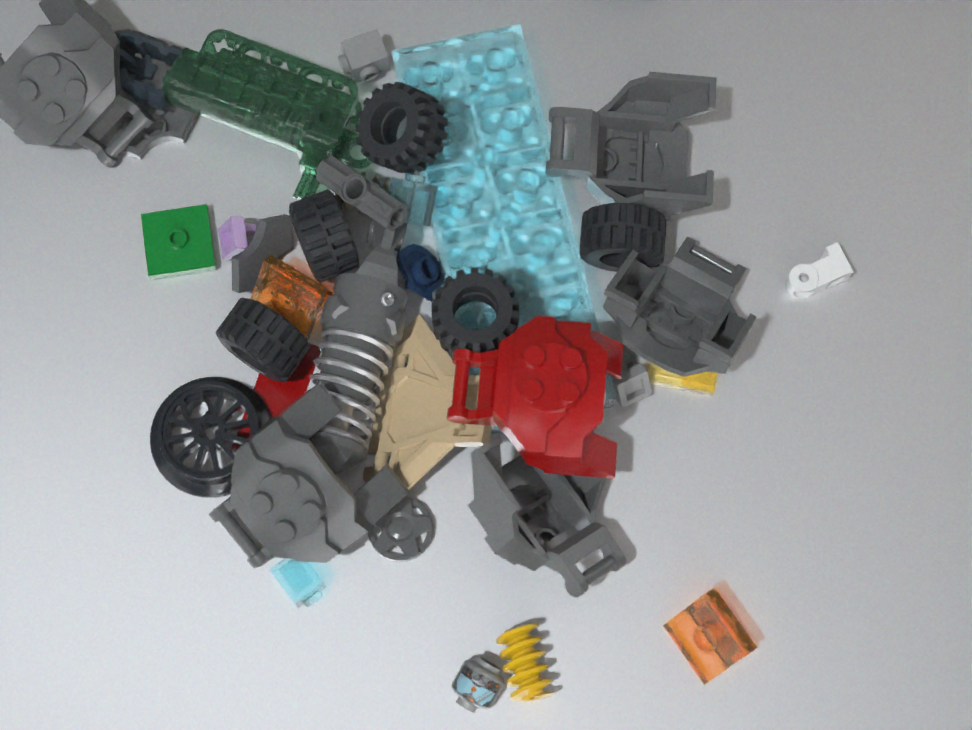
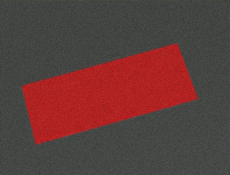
M310 344V350L287 382L274 381L259 373L253 390L264 401L272 418L307 391L310 383L309 376L313 374L316 366L313 360L319 358L321 353L317 345ZM244 412L242 420L248 418L246 412ZM250 427L238 429L236 436L248 439L250 437ZM233 443L230 450L236 452L241 445Z

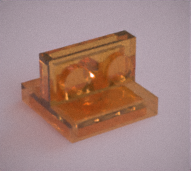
M270 254L263 261L250 299L266 305L283 316L308 341L316 320L322 314L327 297L331 296L333 292L321 283L296 270L293 266Z
M714 588L663 625L704 685L757 649L753 640L717 589L714 590Z

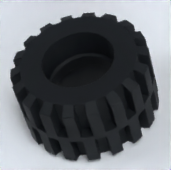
M402 82L383 84L382 90L376 88L372 91L371 99L366 98L363 102L365 105L363 111L359 110L357 117L360 118L358 124H355V132L359 133V136L356 138L357 145L362 146L361 153L374 164L399 173L414 174L415 170L421 172L426 169V163L432 165L437 160L435 157L437 152L442 153L444 149L441 144L443 140H447L448 132L444 131L445 127L448 126V118L443 117L446 112L444 107L438 104L439 100L434 96L408 84L406 85ZM407 116L405 131L397 140L398 127Z
M329 189L289 204V214L298 241L312 275L319 283L359 267V256L349 226L336 196Z
M609 203L589 208L582 215L579 257L585 263L596 268L617 272L631 251L635 250L639 253L636 258L637 261L647 267H658L664 262L667 220L658 211L637 204Z
M471 267V273L465 274L463 269L456 271L455 279L450 275L444 279V287L438 286L435 291V299H432L431 315L436 340H440V346L445 352L448 349L451 350L452 357L453 351L456 349H468L476 353L499 349V343L518 328L520 312L518 297L515 298V290L511 284L506 286V278L502 275L494 278L493 270L486 269L484 274L478 273V267ZM479 301L489 305L495 311L496 319L484 329L471 330L461 326L456 321V311L468 302Z
M240 298L215 332L221 344L240 361L263 376L279 382L288 381L310 350V344L306 337L292 323L266 305L248 298Z

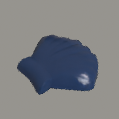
M416 244L408 245L398 251L396 255L398 269L406 280L405 289L418 294L426 301L432 302V292L438 286L444 284L446 277L436 256L428 249Z

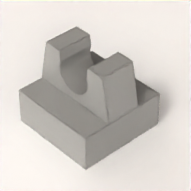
M633 361L627 363V370L622 372L621 379H614V376L609 374L616 400L622 409L653 394L648 372L642 363L635 364Z

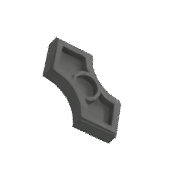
M167 100L165 105L171 109L167 112L157 110L151 114L155 122L149 128H143L121 153L142 160L143 156L158 144L164 142H181L185 144L199 116L197 111ZM123 116L110 144L134 117Z
M283 214L258 219L254 237L248 247L231 258L232 291L242 293L266 287L268 273L275 260L284 252L292 249V221L289 215Z

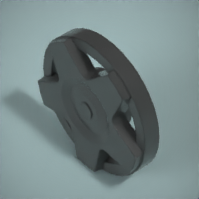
M405 496L396 504L392 512H387L368 531L370 543L380 556L394 562H406L417 558L428 548L433 536V523L428 510L420 502ZM412 506L417 508L424 516H414ZM374 525L382 531L377 540L374 538ZM427 533L424 542L418 547L417 536ZM398 547L404 555H395L388 553V551Z

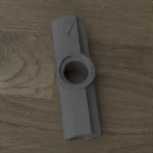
M333 155L320 162L316 169L317 181L388 230L393 231L395 228L402 226L407 218V205Z

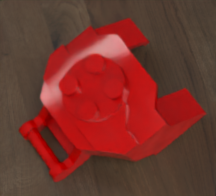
M536 316L502 340L497 350L483 353L472 352L468 349H456L453 351L452 363L455 364L452 405L447 409L448 421L461 424L497 425L510 439L525 463L544 470V473L615 479L617 442L593 433V431L603 422L606 373L614 376V379H621L622 343L591 329V323L555 320L556 317ZM469 367L480 368L476 410L466 408Z

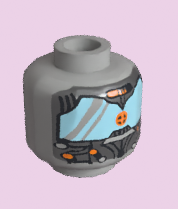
M477 656L475 660H465L451 685L453 692L459 696L456 703L475 713L477 707L490 709L505 684L503 677L500 675L502 669L480 656Z

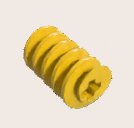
M538 623L513 627L506 630L505 633L496 639L498 645L507 646L499 655L501 659L511 660L503 666V672L515 674L506 681L508 687L518 688L509 696L510 700L514 702H532L556 694L555 692L544 691V687L551 684L553 680L552 678L541 677V673L549 669V664L537 662V659L546 654L545 650L534 649V645L542 641L541 636H532L530 633L539 627Z

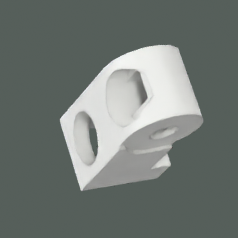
M838 242L825 248L821 256L822 259L810 265L798 264L791 269L785 285L791 297L799 300L807 299L849 280L853 270Z

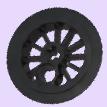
M204 377L183 384L162 402L152 422L150 448L156 467L171 485L184 493L205 498L230 495L233 463L220 469L217 451L222 449L234 462L235 454L226 446L227 441L242 445L247 439L229 434L228 432L250 427L251 437L272 419L269 409L254 390L233 379ZM208 397H217L214 407ZM224 400L235 402L234 405L219 417ZM205 405L208 407V412L206 411L202 417L193 419L190 417L191 410L195 406ZM240 410L248 415L247 419L225 424ZM182 412L186 421L176 418ZM175 426L191 430L188 433L171 436V431ZM208 428H212L216 436L212 440H209L206 430ZM192 441L178 455L175 456L173 454V445ZM200 447L193 468L184 465L183 461ZM206 452H211L214 466L213 471H200Z

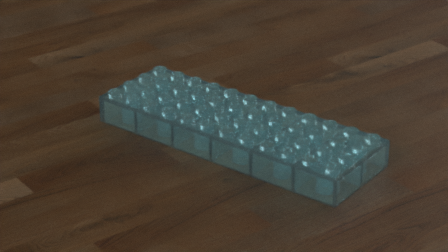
M520 24L392 50V65L396 82L408 84L439 100L438 104L442 105L446 111L443 117L448 118V126L444 129L445 132H448L447 140H443L441 144L444 147L442 153L437 152L435 155L437 160L432 165L426 163L425 170L417 171L443 282L449 275L455 279L456 271L461 269L464 270L465 274L471 273V267H478V273L483 274L486 269L493 270L494 278L502 275L506 278V286L511 284L515 290V298L518 297L520 312L518 328L536 316L556 317L555 320L591 323V329L600 333L560 177L549 176L545 172L546 162L550 160L551 142ZM473 301L462 305L456 311L455 319L461 326L467 329L480 330L494 322L496 313L489 305ZM469 367V375H480V368ZM606 373L604 409L614 407L616 399L612 378L608 373ZM497 425L492 426L491 434L502 432Z

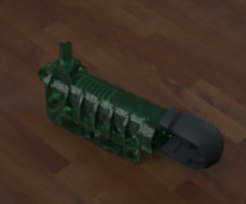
M126 29L114 32L120 40L119 69L121 89L125 90L136 101L143 104L149 102L150 106L158 110L167 112L174 105L297 153L300 160L298 165L302 177L293 194L294 199L300 200L316 194L320 182L316 180V169L320 162L327 159L330 155L356 169H363L372 164L368 157L356 160L350 155L351 149L357 145L356 138L359 134L355 132V124H358L360 118L357 117L359 110L362 111L361 103L358 100V86L350 77L224 29L210 32L200 52L187 47L183 49L176 45L169 47L165 41L139 31ZM222 39H226L227 46L234 50L222 48L220 52H216L214 42L220 43ZM252 50L260 53L261 58L259 60L245 53ZM135 54H140L142 58L135 56ZM267 56H270L271 64L267 63ZM151 59L165 62L167 66L172 67L170 71L167 70L162 80L163 87L161 90L155 88L153 84L141 82L145 79L153 80L158 70V66L152 63ZM283 62L287 63L288 70L278 66H282ZM129 74H134L135 79L131 78ZM311 74L319 75L323 80L322 83H319L306 77ZM329 80H332V87L328 86ZM344 86H348L350 94L340 90H342Z

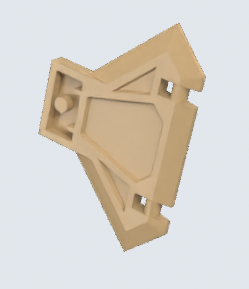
M420 314L404 329L402 340L395 346L392 354V367L388 368V374L381 378L384 389L378 393L380 405L375 409L376 421L372 425V437H370L367 453L375 455L373 466L364 468L363 480L365 483L388 464L389 456H391L389 466L408 490H410L454 447H481L490 441L492 426L453 423L447 420V409L452 405L455 364L452 363V356L448 351L445 352L440 346V340H436L433 330ZM469 375L466 408L477 409L480 375Z

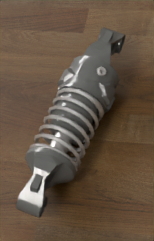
M372 219L366 243H370L371 253L361 266L344 272L335 278L332 289L333 294L327 297L322 310L320 324L322 325L321 337L324 342L318 344L322 356L313 360L321 373H314L309 378L314 384L321 382L342 407V410L308 440L311 441L319 455L335 475L366 460L367 449L369 448L365 440L372 437V433L367 425L376 421V416L371 410L380 405V400L376 394L384 389V384L380 378L388 374L385 362L392 358L395 346L402 340L406 318L403 316L406 308L408 293L398 282V268L394 251L398 252L401 249L407 229L406 222L402 226L390 231ZM373 400V404L364 405L367 401ZM353 411H363L369 416V419L358 420L352 417ZM349 426L362 429L365 435L356 436L348 432Z

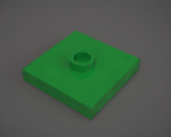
M207 204L141 214L147 271L150 280L217 270Z

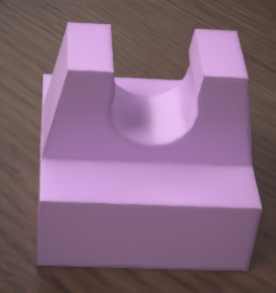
M231 216L218 229L222 260H231L233 256L241 253L248 247L250 242L247 241L246 236H251L256 231L255 224L244 222V217Z

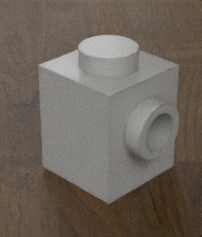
M377 29L340 42L342 55L338 56V60L344 75L350 73L354 84L361 81H373L380 74L391 70L389 55Z

